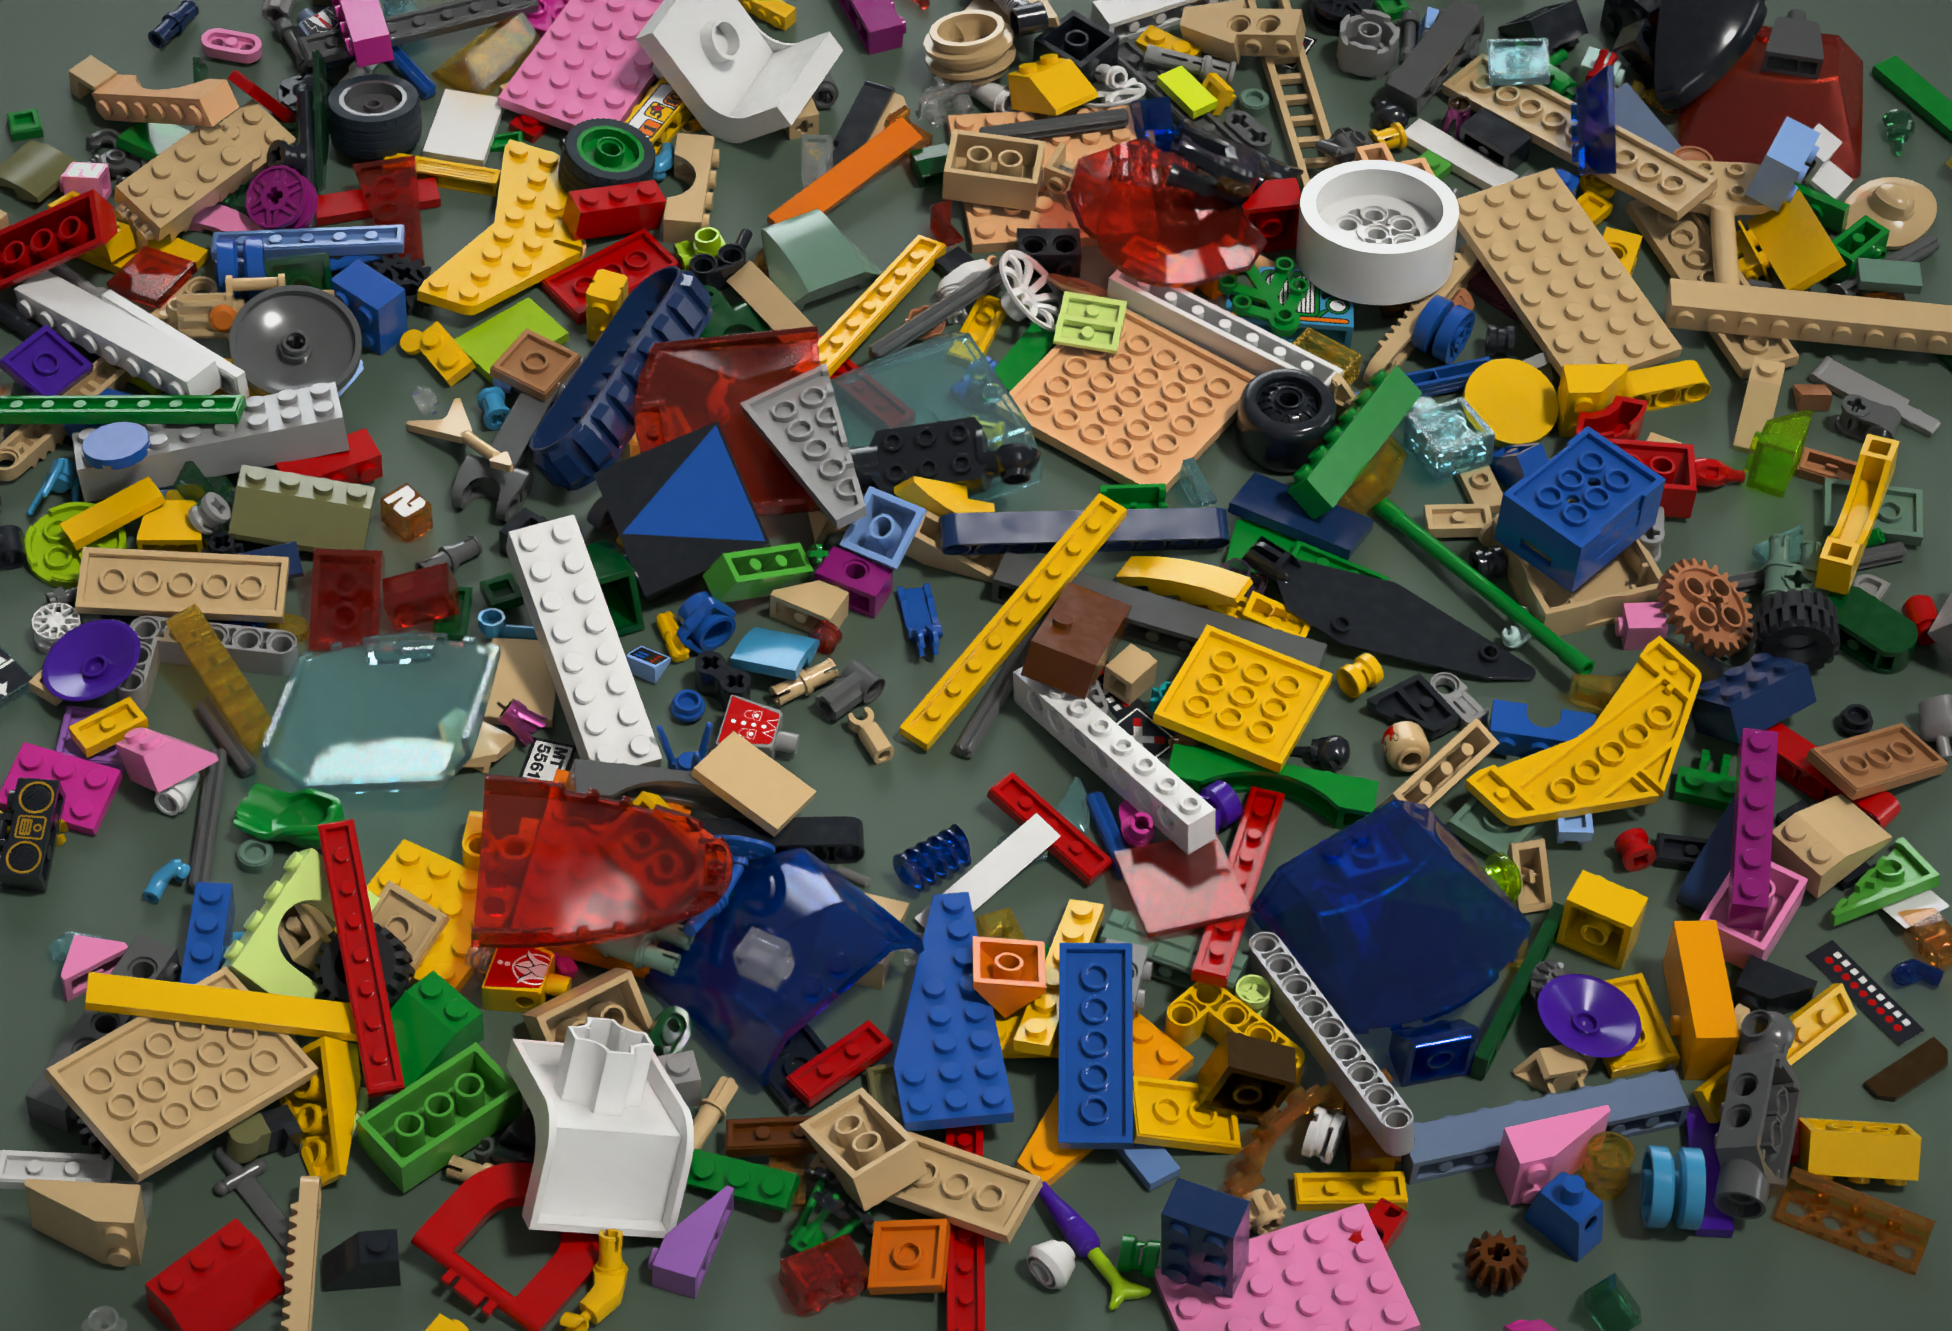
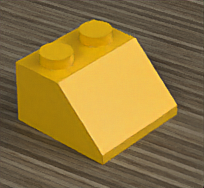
M1057 54L1042 55L1039 61L1021 64L1018 70L1007 74L1012 110L1057 116L1098 98L1096 89L1071 59L1058 58Z
M1563 364L1557 393L1559 412L1556 421L1559 437H1574L1579 412L1603 410L1612 404L1616 395H1623L1628 364Z

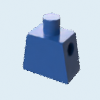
M1561 1172L1538 1192L1524 1219L1578 1262L1602 1241L1603 1203L1585 1188L1586 1183L1582 1177Z

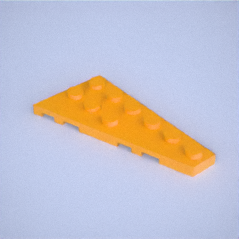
M1136 1011L1133 1020V1075L1177 1080L1193 1066L1194 1056ZM1059 1090L1020 1155L1016 1169L1041 1177L1042 1182L1046 1181L1049 1186L1094 1150L1058 1149Z

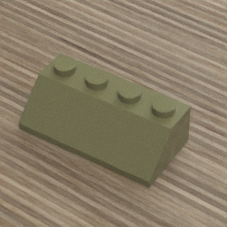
M242 464L236 486L228 533L234 539L273 546L296 541L298 550L362 561L372 518L376 487Z

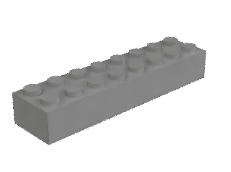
M317 383L311 387L296 390L286 389L276 394L248 397L246 399L247 406L239 424H139L146 428L150 437L151 448L147 449V455L142 461L120 470H112L111 466L102 465L103 469H97L87 463L84 458L82 445L83 440L90 432L95 430L94 428H87L81 432L72 433L76 468L84 502L106 499L148 476L157 488L237 473L240 472L242 464L267 467L278 462L308 459L348 451L350 449L336 383Z

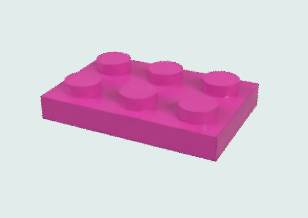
M23 742L0 790V809L9 811L7 807L8 794L10 790L16 789L18 778L59 780L66 795L61 819L66 821L69 829L96 836L122 781L123 774L121 770Z

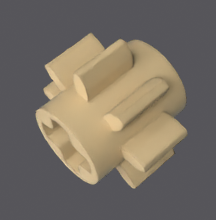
M1257 1189L1248 1193L1243 1198L1250 1201L1249 1230L1253 1229L1255 1234L1263 1235L1278 1230L1282 1226V1219L1285 1218L1283 1211L1287 1208L1279 1193L1272 1195L1270 1190Z

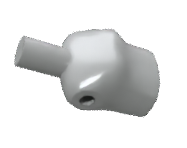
M1944 694L1923 700L1918 703L1921 719V737L1927 742H1936L1938 755L1944 760L1952 758L1949 737L1952 736V695Z

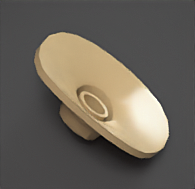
M1882 177L1868 181L1857 188L1844 202L1850 205L1845 230L1867 215L1890 230L1886 245L1887 250L1903 249L1921 239L1931 228L1937 213V202L1929 189L1913 180L1899 177Z

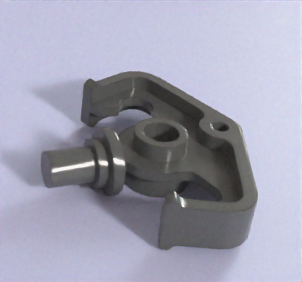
M106 128L92 135L88 134L86 137L87 151L92 152L93 149L100 148L105 143L112 144L114 149L103 153L101 157L98 154L92 155L88 162L83 163L108 164L110 177H116V185L127 178L122 176H125L128 172L133 174L146 164L145 159L116 146L117 136L120 135L119 132Z

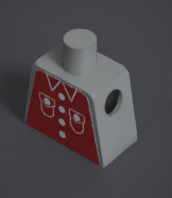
M730 696L716 741V747L735 731L773 760H775L777 751L796 755L800 734L783 731V713L780 710L739 696Z

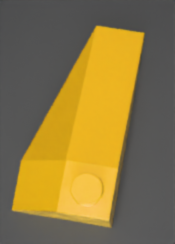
M323 1036L301 1048L318 1067L317 1075L312 1076L310 1081L279 1098L281 1106L286 1104L289 1106L302 1130L301 1143L303 1146L301 1155L309 1175L321 1176L322 1187L346 1176L361 1081L357 1044Z

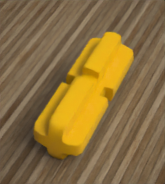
M670 611L659 613L656 616V625L663 640L666 642L665 645L672 661L675 663L687 661L690 657V650L681 643L676 635L680 627L674 614Z

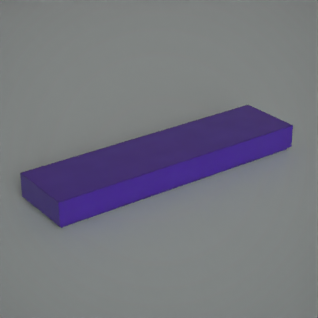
M1689 1106L1684 1123L1686 1146L1700 1148L1703 1151L1706 1168L1704 1215L1700 1228L1694 1230L1695 1236L1732 1238L1734 1232L1733 1217L1720 1212L1714 1205L1720 1171V1163L1714 1146V1137L1719 1132L1721 1121L1718 1123H1708L1700 1107Z

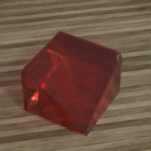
M951 199L932 205L930 215V229L941 243L946 244V247L964 241L963 236L951 222Z

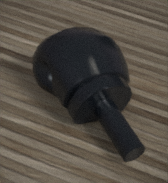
M1378 96L1372 98V102L1376 105L1373 125L1377 131L1389 128L1394 122H1399L1403 128L1408 125V114L1403 107L1393 103L1391 100L1382 101Z
M1329 735L1319 739H1312L1311 746H1295L1290 755H1311L1312 763H1319L1323 771L1335 773L1339 771V768L1348 763L1350 759V746L1344 737Z

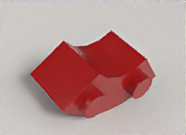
M1616 395L1612 404L1603 410L1579 412L1574 436L1589 426L1605 438L1637 440L1641 433L1648 401Z

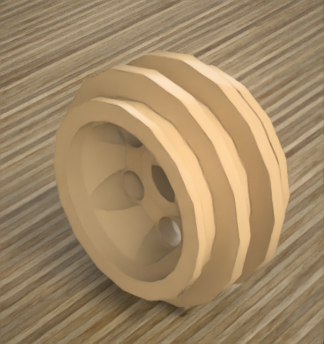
M965 10L951 13L937 20L931 26L930 32L924 39L923 47L927 54L925 58L926 65L929 71L937 76L938 80L948 85L965 87L990 83L1002 77L1015 59L1014 32L1010 25L994 12Z

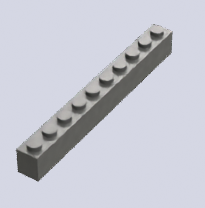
M1006 551L993 578L991 601L1004 605L1041 561ZM1079 572L1071 582L1132 606L1122 640L1187 658L1208 624L1320 669L1324 667L1327 644L1187 604L1183 601L1156 595L1152 592L1132 588L1121 583L1108 581L1087 573ZM1055 602L1050 606V608L1047 611H1050L1052 609Z

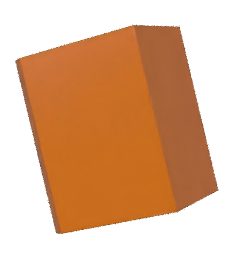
M973 936V988L1004 1018H1007L1045 994L1044 941Z

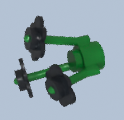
M816 1167L815 1171L806 1168L803 1176L815 1182L816 1185L797 1225L790 1232V1235L793 1237L788 1242V1245L812 1262L816 1255L823 1259L834 1245L858 1226L868 1237L872 1238L874 1231L871 1225L874 1223V1220L871 1217L870 1211H864L860 1206L855 1208L852 1203L848 1202L845 1206L848 1211L846 1212L842 1208L845 1203L839 1198V1195L826 1191L825 1194L821 1193L823 1188L838 1193L842 1191L841 1184L835 1181V1174L828 1168ZM818 1202L823 1209L813 1223L808 1222ZM833 1213L841 1219H848L851 1215L853 1220L824 1243L823 1240L827 1235L819 1228L828 1215Z

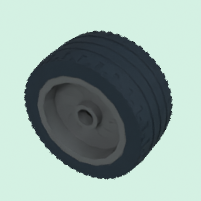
M383 74L353 77L335 86L328 95L327 118L330 138L334 147L346 155L359 159H384L387 156L391 157L392 155H397V153H405L411 150L421 138L422 115L418 91L411 83L404 79Z

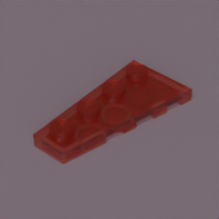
M415 155L352 164L375 224H402L405 226L404 253H397L399 258L404 259L406 254H410L411 261L420 258L422 259L421 266H425ZM387 254L389 259H392L393 254Z

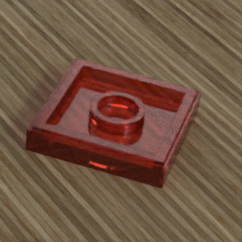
M144 245L106 285L108 290L110 289L122 297L160 309L198 269L194 261Z

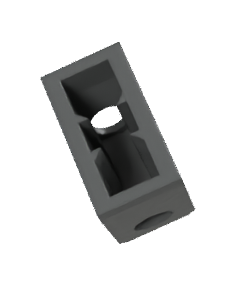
M1800 9L1790 10L1787 17L1779 16L1775 20L1765 50L1761 71L1818 80L1824 60L1820 24L1816 21L1806 20L1805 12Z

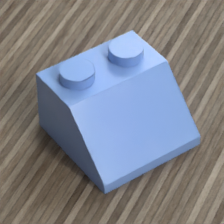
M869 486L863 498L867 516L849 525L839 545L845 551L897 570L927 510Z

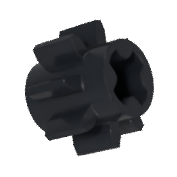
M226 532L215 533L210 539L205 538V548L201 550V553H244L243 543H236V539Z

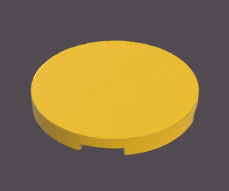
M1508 358L1495 359L1482 364L1471 374L1462 394L1463 410L1466 412L1471 424L1475 427V432L1484 440L1499 447L1542 441L1550 433L1558 417L1559 402L1553 385L1540 370L1520 360Z

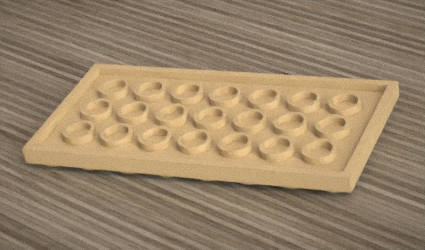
M1554 168L1457 199L1459 205L1458 231L1540 349L1546 352L1549 362L1560 377L1563 364H1628V371L1647 368L1680 356L1682 347Z

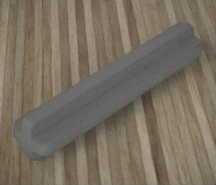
M209 696L199 700L196 703L198 714L220 746L226 750L227 756L240 775L247 777L250 774H254L258 770L256 766L257 761L215 700Z

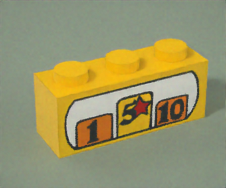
M662 77L655 86L649 88L643 101L633 107L630 116L625 122L638 128L649 138L654 146L656 156L659 153L660 146L663 143H670L684 126L683 123L687 122L693 114L665 77Z

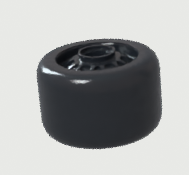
M1274 369L1257 375L1245 386L1239 400L1236 439L1240 449L1250 461L1264 469L1281 473L1296 472L1303 465L1309 464L1310 459L1308 456L1318 446L1324 445L1326 441L1323 437L1335 427L1337 413L1335 398L1324 382L1304 371Z

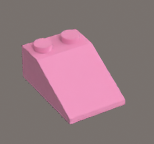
M1609 1105L1504 1128L1494 1170L1510 1206L1520 1203L1531 1204L1538 1192L1559 1173L1567 1172L1569 1175H1573L1600 1153L1611 1112Z

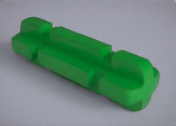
M822 544L806 545V551L804 552L811 565L821 564L822 558L829 556L828 550H822Z

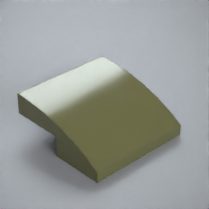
M30 140L0 164V186L13 188L18 199L40 203L60 186L61 175L72 162L77 161L50 145Z

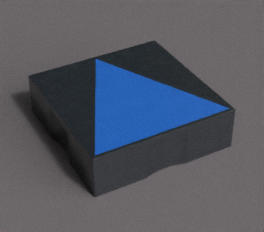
M718 421L593 473L648 603L694 584L703 577L702 575L723 553L771 547Z

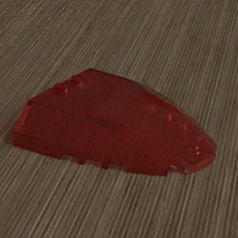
M486 774L471 947H587L625 941L666 929L703 913L718 903L731 883L733 874V858L729 845L722 836L716 838L705 830L703 821L656 804L652 810L634 805L631 797L623 796L621 801L600 797L598 790L594 788H589L585 794L565 790L564 784L561 782Z

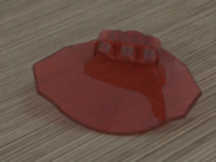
M1135 139L1119 143L1114 147L1112 146L1077 160L1066 194L1080 229L1093 239L1100 253L1112 266L1137 281L1170 288L1192 287L1214 282L1229 274L1249 271L1267 244L1266 238L1249 221L1237 205L1214 197H1203L1175 186L1165 185V178L1172 163L1197 173L1196 164L1183 159L1182 156H1178L1176 153L1162 152L1148 141Z

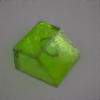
M1806 409L1766 421L1762 432H1755L1750 445V450L1755 451V453L1749 454L1744 471L1749 473L1747 487L1784 498L1803 453L1814 411Z

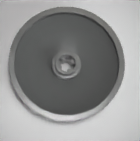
M287 285L275 287L256 295L240 309L230 329L229 352L232 364L245 371L248 387L261 396L276 394L286 389L296 390L311 387L317 383L332 382L336 383L338 392L347 385L358 369L362 353V336L355 316L338 298L318 288Z

